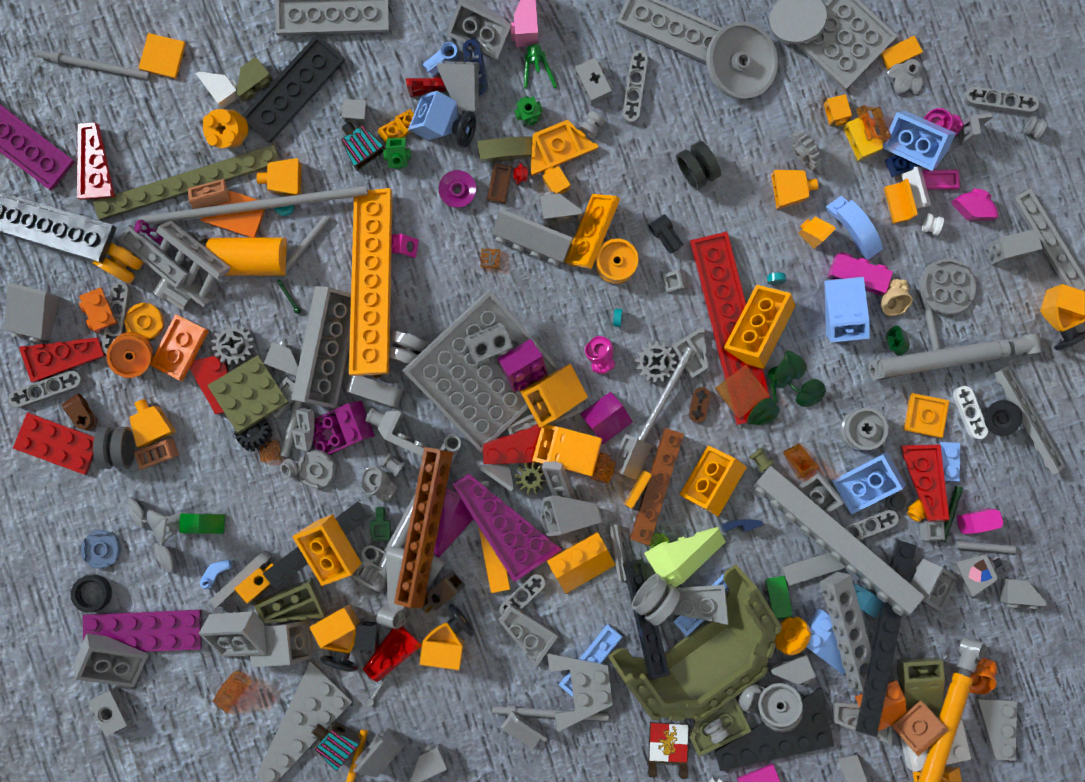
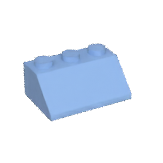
M901 111L897 112L883 143V149L933 171L948 152L956 133L912 113Z

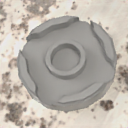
M321 450L308 451L300 458L297 465L298 475L300 474L302 482L311 488H322L328 485L335 477L336 466L334 460L329 454Z

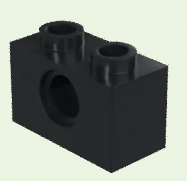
M361 621L356 625L355 650H360V653L371 654L372 651H375L380 646L381 625L377 622Z

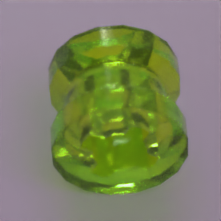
M654 533L650 548L652 549L666 541L669 543L668 537L663 533Z

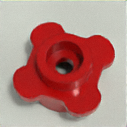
M522 163L514 168L513 172L517 185L520 182H526L528 177V169L523 167Z

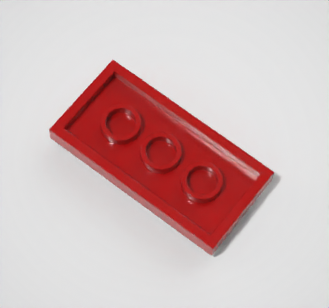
M27 412L13 449L87 475L94 458V436Z

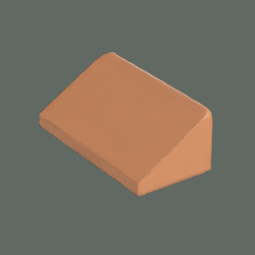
M225 179L188 188V198L192 209L211 207L230 201Z

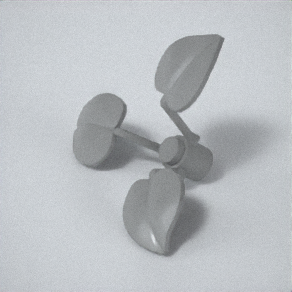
M128 497L131 519L139 528L144 527V523H149L156 539L160 542V544L155 543L154 545L156 558L166 571L174 574L173 559L164 544L172 535L177 533L176 530L179 529L180 513L182 512L171 516H162L150 510L147 512L146 519L139 504L131 497Z

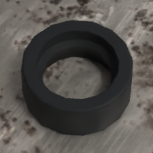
M99 575L81 577L73 584L71 589L73 605L83 612H95L103 609L110 602L112 596L110 583ZM88 582L97 583L102 590L101 600L94 605L86 604L81 597V589Z

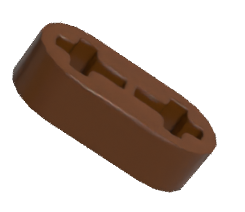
M705 387L695 389L692 394L688 416L694 423L704 421L707 416L710 392ZM702 390L706 398H703L701 404H699V397L696 394ZM700 406L699 412L702 414V417L696 420L692 413L696 412L697 407Z

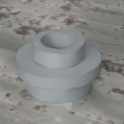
M288 458L280 465L281 473L285 477L292 478L297 475V464L292 459Z

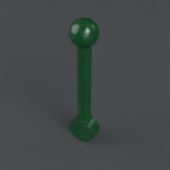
M279 279L277 283L293 306L294 313H301V308L297 307L284 284Z

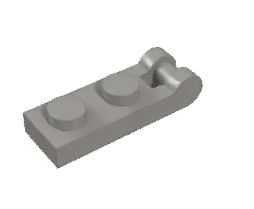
M544 461L542 470L552 496L561 495L572 499L574 489L570 486L563 463Z

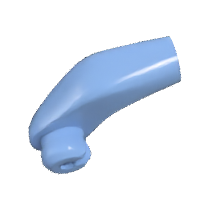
M231 560L212 563L201 578L200 586L203 589L211 588L219 573L232 569Z

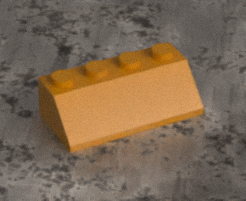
M756 285L724 349L744 363L764 369L796 306L792 294Z

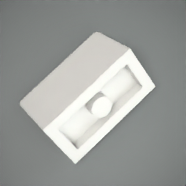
M914 167V170L901 174L903 180L909 179L916 209L930 206L931 202L922 169Z

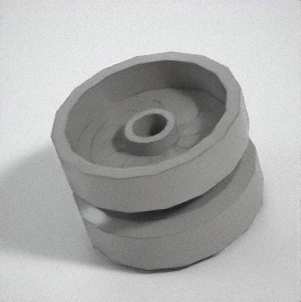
M392 330L390 342L399 346V348L389 347V359L408 365L418 356L416 352L421 353L431 343L417 336Z
M861 408L850 411L843 417L839 433L842 441L853 450H872L884 443L888 435V424L886 418L879 411L873 408Z
M654 574L640 587L632 601L631 608L640 615L645 614V619L654 626L659 625L675 609L679 602L681 591L672 584L667 585V580L659 574Z
M782 683L772 684L765 688L759 696L758 707L761 719L768 728L784 733L798 727L803 716V705L800 695L794 688Z

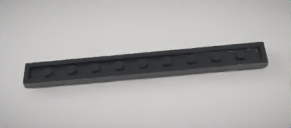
M896 540L890 567L909 583L917 545ZM882 602L855 729L856 732L872 737H877L902 618V616L893 611V607L888 602Z

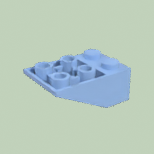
M864 277L824 281L826 336L829 341L841 342L870 339Z

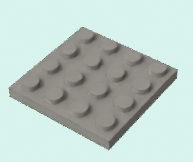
M828 0L824 4L827 11V21L821 35L807 44L800 43L795 45L845 91L896 39L897 35L860 0Z

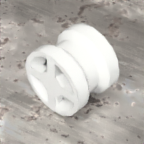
M928 213L923 221L922 232L929 231L933 235L938 236L943 227L944 218L940 216L936 218Z

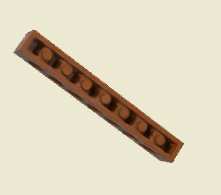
M424 447L394 604L408 608H423L453 452Z

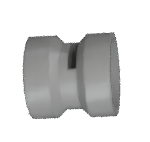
M589 111L587 120L582 122L579 128L588 136L595 138L599 127L604 125L605 120L599 114Z

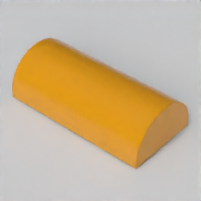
M285 237L209 238L205 248L230 266L229 272L223 276H285L287 238Z

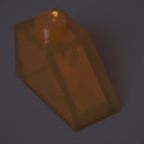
M234 671L220 687L212 702L228 713L252 681L240 671Z

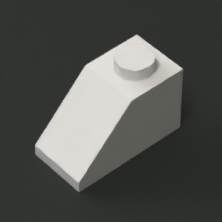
M196 73L222 109L239 98L237 95L238 85L233 79L229 81L226 75Z

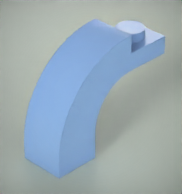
M840 196L826 206L827 212L839 220L848 230L854 241L856 251L867 260L883 250L880 237L874 225L854 201H847L844 197Z

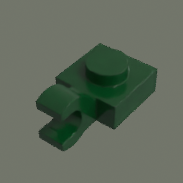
M385 507L375 508L376 521H370L371 541L390 540L391 524L390 520H385Z

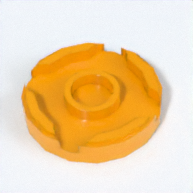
M139 303L133 305L126 313L127 316L124 321L126 331L137 332L144 335L148 340L155 339L164 327L162 312L152 304Z
M789 617L780 623L782 626L780 634L776 635L774 641L777 649L786 655L800 653L810 641L811 628L800 617Z

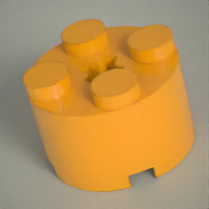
M216 109L204 116L203 133L207 143L217 148H236L241 146L245 137H247L248 124L246 119L235 110Z

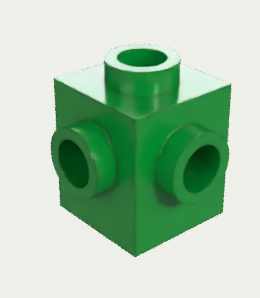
M526 96L519 99V102L516 103L517 109L514 110L517 120H521L523 127L538 123L541 120V112H543L540 102H536L534 96L530 98Z
M406 137L387 138L386 149L383 150L384 161H388V168L401 169L408 167V160L411 159V149L407 148Z

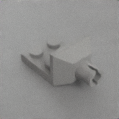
M373 408L370 409L366 422L377 426L378 431L385 440L423 457L424 447L428 445L416 440L412 443L409 441L410 437L397 433L405 417L404 413L400 411L381 413Z

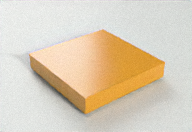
M148 33L138 69L177 79L186 43Z
M910 393L903 431L943 438L950 401Z
M642 471L624 502L625 506L629 508L635 506L652 474Z

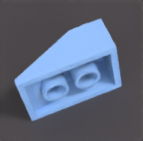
M887 451L832 480L851 515L902 490L906 486Z
M818 608L808 621V625L811 628V637L806 648L844 675L845 670L837 647L836 637L832 630L830 616Z

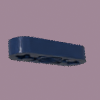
M472 38L463 44V54L465 62H479L480 64L479 75L482 74V77L479 78V84H483V88L479 91V95H482L488 89L487 75L481 44L477 39ZM472 43L473 46H476L474 56L478 55L479 58L469 60V57H472L473 54L471 50H468V46Z

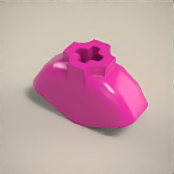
M974 188L971 192L961 194L951 201L956 210L968 221H992L999 218L997 207L991 200L992 195L983 189Z
M990 507L957 516L959 530L963 534L980 533L999 529L1003 526L1000 511L990 509Z

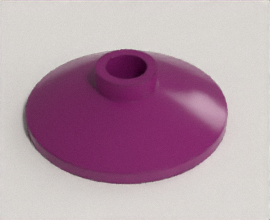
M453 170L446 173L439 182L438 191L440 198L450 207L461 208L467 206L476 195V183L473 177L462 170ZM460 188L461 192L457 194L454 190Z

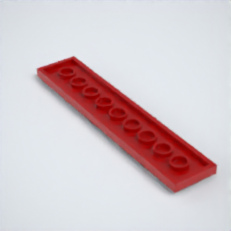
M726 231L690 240V245L736 425L747 423V418L757 403L765 398H770L763 369L744 363L724 349L746 306L730 239Z

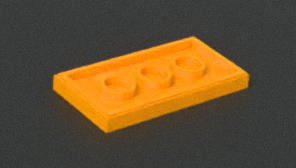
M592 194L565 258V264L592 269L620 202L619 197Z

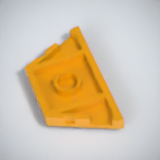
M568 120L533 133L531 176L598 149V145L595 142H591L582 131L577 130Z

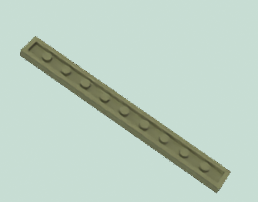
M271 145L115 194V198L99 199L93 201L98 219L102 221L188 194V188L225 179L226 182L267 169L268 163L280 161L276 146Z

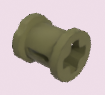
M763 447L749 456L757 464L760 472L774 463L764 453Z

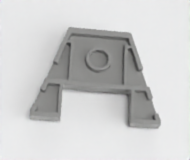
M547 653L550 672L570 670L575 709L555 712L557 731H561L613 705L607 664Z

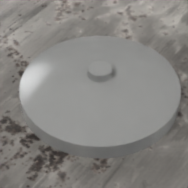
M735 22L723 27L713 36L707 49L706 65L709 76L719 91L728 97L745 100L762 94L770 87L777 73L778 57L772 39L762 28L749 22Z

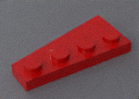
M100 338L19 346L32 383L106 356L102 350Z

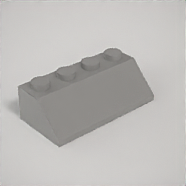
M501 208L492 233L496 242L503 245L506 243L511 244L513 249L523 252V250L528 251L532 257L537 259L541 257L548 259L547 262L554 266L559 264L563 266L572 243V237Z

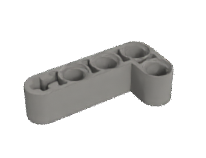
M391 546L386 554L388 604L378 611L376 620L379 625L398 629L412 619L414 608L394 604L404 548Z

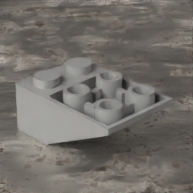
M389 728L384 732L380 730L371 744L358 757L355 762L357 766L354 772L378 777L404 747L405 742Z

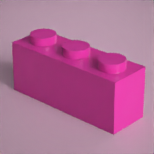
M841 252L834 256L827 278L836 280L864 277L865 291L882 296L887 292L893 271L888 270L887 266L880 264L875 266L870 264L869 260L863 258L858 260L852 258L851 254Z

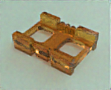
M862 105L857 109L859 119L862 120L865 128L864 132L867 141L882 139L883 142H886L891 138L888 127H885V121L882 119L884 115L880 106L876 108ZM868 110L872 111L874 119L869 116ZM874 127L880 129V135L876 134Z

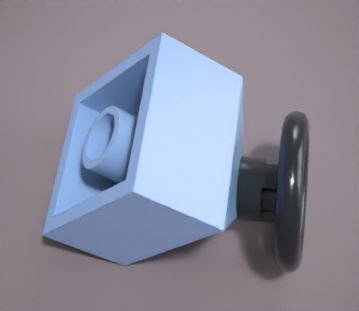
M434 91L421 96L408 130L426 140L453 133L456 135L457 145L460 148H466L471 143L475 134L476 116L473 111H466L459 120L457 101L439 91Z

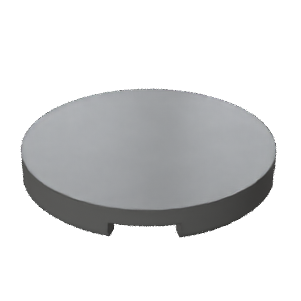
M779 0L770 12L769 23L771 32L782 43L788 45L807 44L819 37L825 29L827 11L821 0Z
M942 258L929 264L923 271L920 278V293L926 305L934 312L942 315H954L964 311L974 300L976 281L973 273H970L967 267L962 264L963 262L953 258Z

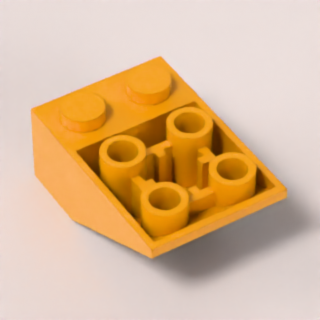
M571 363L520 391L540 428L559 418L588 398Z
M546 424L541 427L532 461L542 465L544 461H556L563 463L564 469L567 471L593 476L602 438Z

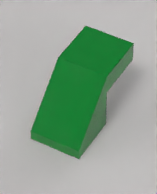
M180 513L179 533L224 534L225 514Z

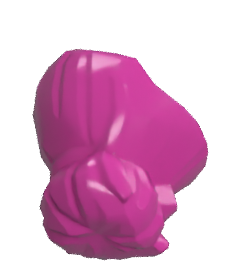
M935 108L924 117L925 120L955 132V136L958 135L964 125L960 116L952 115L943 108Z
M603 336L592 338L585 346V354L592 363V371L597 374H603L612 370L615 367V361L612 359L613 345L611 341Z

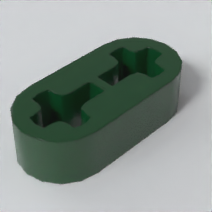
M898 325L889 329L886 338L890 350L897 356L905 354L910 347L906 332Z

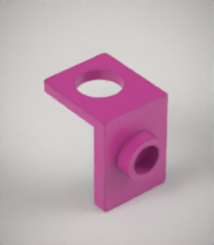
M392 234L391 254H403L416 258L419 240L404 234ZM409 241L413 244L411 252L407 250V243Z

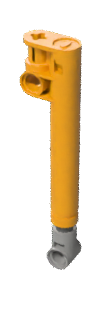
M966 637L961 641L959 649L961 656L957 665L959 670L958 673H953L952 683H950L939 716V720L948 731L929 747L918 782H949L942 776L970 693V687L973 683V679L970 678L971 674L975 673L978 660H981L985 654L986 644Z

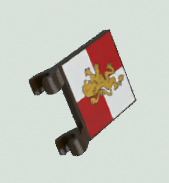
M650 722L647 771L649 777H656V763L679 764V777L681 779L688 778L689 724Z

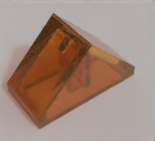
M800 443L783 451V455L796 478H803L819 469V466Z

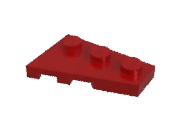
M215 356L194 360L190 371L214 413L222 414L224 411L207 385L229 372L227 362L223 364L220 361L221 357L217 359Z
M536 424L525 430L522 429L514 434L484 443L483 464L534 462L532 460L541 428Z
M403 625L398 629L392 628L362 670L373 681L378 682L417 651L422 644Z

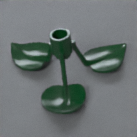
M787 350L778 367L771 368L767 374L772 382L770 387L772 388L773 401L771 398H765L757 403L746 422L752 425H766L776 419L780 411L776 405L778 402L776 387L784 388L788 384L799 393L795 399L797 404L802 407H810L817 404L824 397L826 392L825 385L818 379H811L803 384L801 390L794 386L791 382H793V379L796 380L803 377L807 370V365L798 354Z

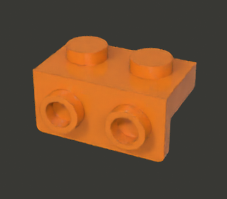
M100 287L79 296L81 300L79 306L82 312L87 314L88 319L86 323L90 330L99 334L102 332V329L117 324L103 288Z

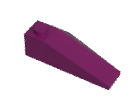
M447 487L434 549V555L438 558L473 521L471 514L457 492Z

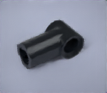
M665 214L648 224L652 234L659 238L669 254L674 253L684 245L673 230L670 219Z

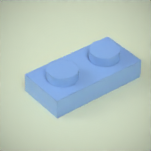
M939 442L941 445L945 481H960V443Z

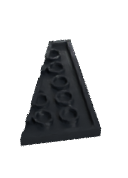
M819 687L811 694L801 698L803 705L802 720L798 727L792 731L776 732L768 728L762 721L758 726L751 728V732L716 749L715 753L719 770L724 771L834 747L822 688Z

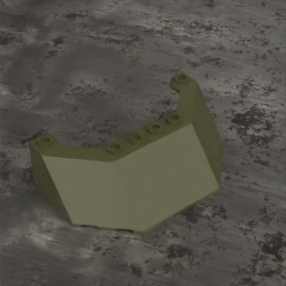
M737 564L729 568L723 576V580L728 587L726 597L729 624L708 621L667 650L665 657L669 676L649 680L644 657H633L625 648H619L608 655L627 687L652 720L660 721V718H669L671 721H684L685 718L695 721H703L766 675L768 670L766 665L768 659L772 658L776 646L774 641L776 635L780 634L782 626L757 586Z

